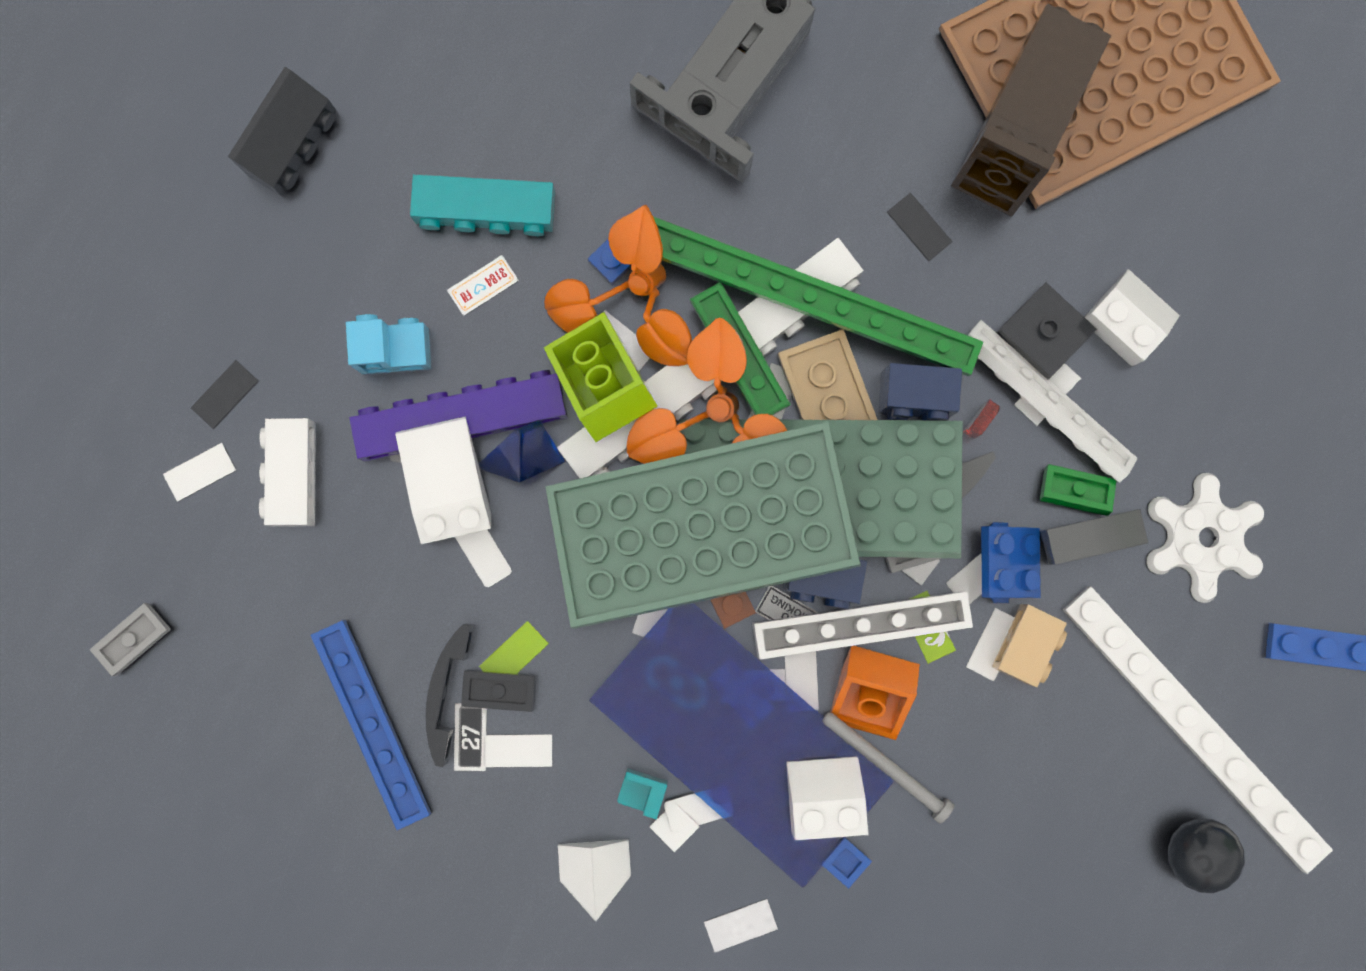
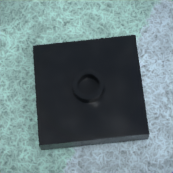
M1045 282L997 333L1049 380L1097 329Z

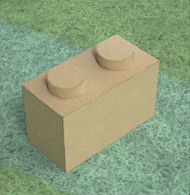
M1020 604L992 668L1029 686L1038 687L1040 682L1044 683L1051 672L1052 664L1049 661L1054 650L1059 651L1065 642L1067 632L1064 629L1067 623L1029 604Z

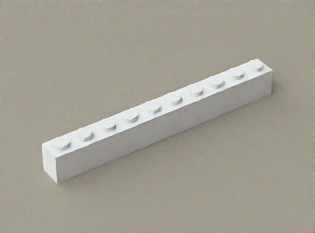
M839 238L795 269L849 291H853L860 285L857 279L860 278L864 271ZM760 297L738 312L763 357L777 347L774 341L782 335L786 334L790 338L805 326L802 320L808 317V315ZM667 365L645 381L658 405L654 409H669L673 412L677 421L694 409L691 404L702 396L707 400L718 392L714 386V379L710 381L698 379L690 370L689 365ZM637 419L598 442L594 441L584 427L559 445L557 449L579 478L610 472L607 466L618 459L623 463L630 458L627 454V439Z

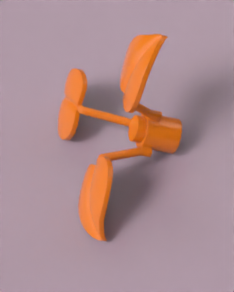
M643 205L634 212L619 219L611 227L608 237L609 246L614 257L623 264H631L633 272L630 274L629 279L593 299H590L589 290L582 281L576 279L559 281L547 292L544 300L545 309L550 318L560 328L569 333L597 316L593 305H597L627 288H630L636 295H649L643 318L647 323L641 325L636 332L641 349L649 358L660 364L668 366L688 365L687 353L692 338L683 318L676 312L668 309L657 310L651 315L655 299L660 295L657 288L665 282L666 271L661 264L663 247L657 224L648 206Z
M717 318L701 331L691 342L687 353L689 368L698 379L703 381L714 379V386L718 394L708 400L706 405L707 411L678 425L673 412L669 409L657 408L647 412L636 420L629 432L627 454L631 459L643 464L684 455L687 449V441L680 431L708 417L716 422L732 420L735 431L740 434L732 443L787 431L785 425L778 418L770 414L753 415L747 419L744 428L740 426L739 415L737 414L739 401L734 394L726 392V388L721 385V380L728 383L738 381L745 372L747 357L741 338L725 319Z

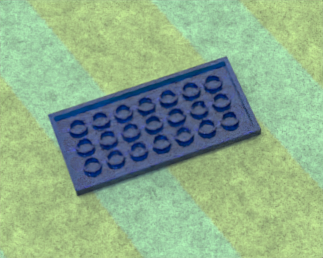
M694 603L668 608L589 699L601 712L802 888L822 867L821 863L844 837L807 840L794 839L791 833L786 761L857 756L866 798L867 813L894 782L893 779L824 725L822 720L824 717Z

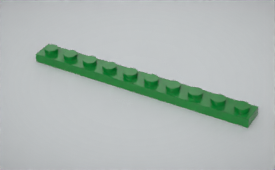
M653 216L661 237L663 247L662 260L939 366L962 369V374L968 377L972 375L983 345L981 340Z

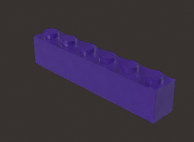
M542 370L531 373L528 380L517 382L516 377L504 378L495 381V387L482 389L481 384L461 388L462 394L448 396V392H438L427 395L428 401L414 403L413 399H405L393 402V408L380 411L378 406L358 410V416L349 417L357 459L365 462L398 455L400 453L396 432L465 416L472 439L568 419L561 382L557 374H551L550 370Z

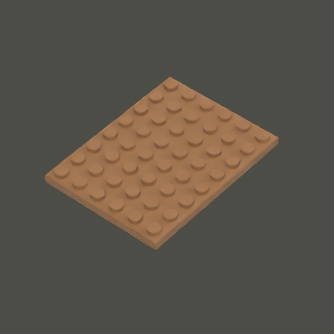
M988 0L941 24L939 27L943 39L986 118L1029 32L1047 3L1054 7H1062L1068 10L1072 16L1086 23L1097 24L1104 32L1112 35L1053 154L1056 158L1050 170L1029 195L1035 209L1281 82L1237 0Z

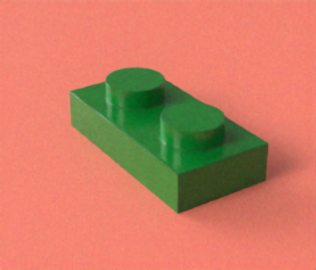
M1048 464L1044 469L1040 501L1109 516L1113 512L1117 480Z

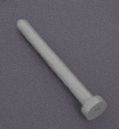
M827 713L823 717L824 725L933 812L932 818L936 822L941 824L950 816L955 804L946 798L941 801L833 713Z

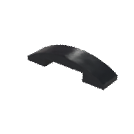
M463 624L454 633L443 649L431 677L426 702V732L435 766L443 767L448 763L454 728L441 726L453 659H468L474 624Z

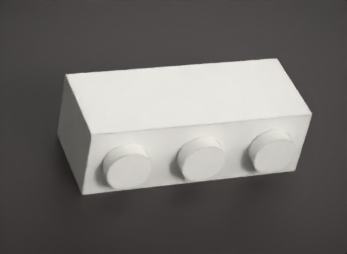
M308 418L265 419V428H261L260 445L262 449H265V463L260 464L259 470L260 481L262 484H265L264 498H261L259 502L260 518L264 519V525L273 527L315 526L316 422Z

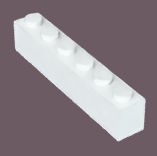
M954 592L752 623L757 658L767 659L972 628L973 624L968 593Z

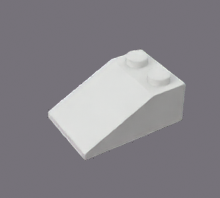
M466 416L396 432L410 506L421 544L491 529L492 513Z

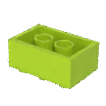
M605 312L543 347L579 420L595 442L658 407L623 341Z

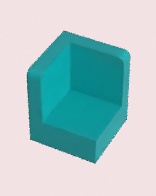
M627 768L617 801L619 804L641 810L644 816L657 820L668 781Z

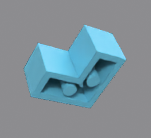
M365 314L356 316V321L346 322L348 365L362 375L431 369L429 328L423 322L419 323L418 318L398 319V324L387 325L382 319H378L377 315Z

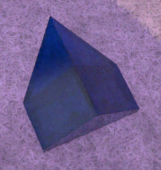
M537 420L513 431L479 463V466L482 470L522 482L566 461L541 421Z

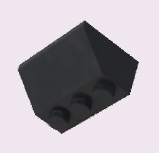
M284 67L228 157L247 176L282 196L286 189L290 190L295 185L299 176L297 171L304 160L308 161L315 153L317 148L316 141L321 133L328 131L335 120L334 113L336 109L327 97L293 71Z

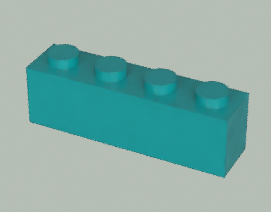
M413 174L410 217L415 224H419L421 229L440 230L441 225L454 226V230L460 232H474L476 227L489 228V232L494 234H509L510 230H523V233L529 236H543L544 231L553 232L555 188L552 182Z

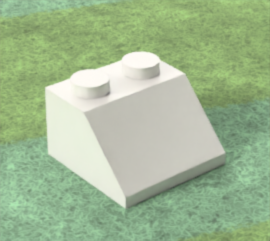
M1128 269L1084 317L1097 329L1094 333L1133 367L1145 361L1166 338L1180 315Z
M857 756L786 761L791 833L795 840L868 835L866 798Z

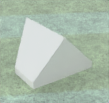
M629 839L558 844L560 882L589 915L597 921L631 876Z

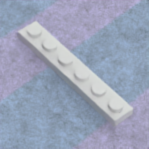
M980 320L968 333V336L983 341L977 359H980L992 369L999 380L1006 382L1018 392L1025 403L1033 406L1045 416L1051 426L1059 429L1072 440L1078 450L1085 452L1098 463L1104 473L1111 475L1119 483L1126 478L1138 458L1056 385L1047 380L986 323Z

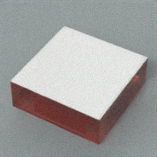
M992 400L983 403L963 432L972 438L981 436L999 412L1000 406Z
M674 802L673 806L683 831L671 832L665 810L649 827L675 852L700 826Z

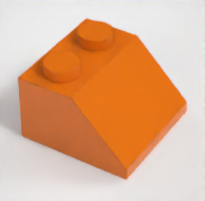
M854 645L851 646L841 670L830 713L836 715L851 728L896 740L917 695L920 664Z

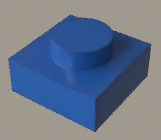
M608 239L587 258L588 262L611 285L631 268V264H623L614 257Z
M842 837L820 863L849 889L872 861L846 837Z

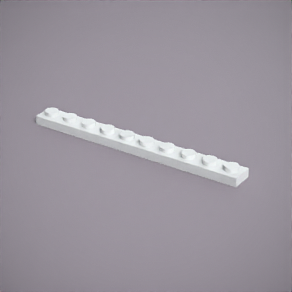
M1087 586L1062 609L1302 872L1308 874L1333 851L1091 586Z

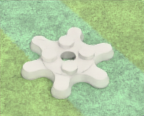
M1202 473L1194 480V496L1187 505H1176L1166 497H1156L1149 503V516L1165 527L1167 540L1162 547L1152 550L1148 554L1146 563L1151 572L1159 575L1165 574L1176 567L1185 569L1189 572L1192 580L1191 595L1196 601L1207 603L1216 597L1218 591L1217 579L1223 571L1234 570L1246 579H1254L1261 574L1263 569L1262 560L1258 555L1247 550L1244 544V535L1248 529L1262 522L1264 510L1255 501L1244 502L1236 508L1226 507L1219 497L1220 483L1218 478L1211 473ZM1205 527L1212 530L1214 536H1216V540H1214L1210 547L1203 546L1199 541V534Z

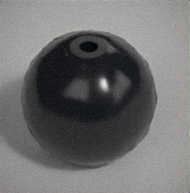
M1198 818L1183 823L1172 834L1168 844V862L1175 877L1186 887L1200 893H1215L1229 888L1240 878L1245 866L1244 849L1238 836L1227 825L1214 819Z

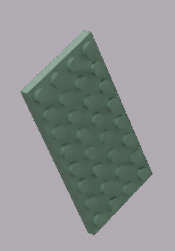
M680 419L679 424L689 419ZM704 419L680 431L687 441L685 454L731 444L740 435L735 431L730 419L725 422ZM739 419L742 428H744L747 419ZM779 419L785 425L787 431L829 421L858 555L860 557L961 559L963 421Z
M829 421L545 486L570 627L573 629L861 566Z

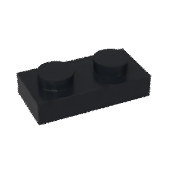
M465 670L461 707L532 712L536 675Z

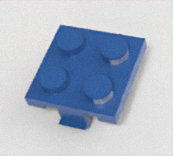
M993 522L991 526H981L982 598H991L993 603H1009V598H1041L1040 528L1008 527V523Z

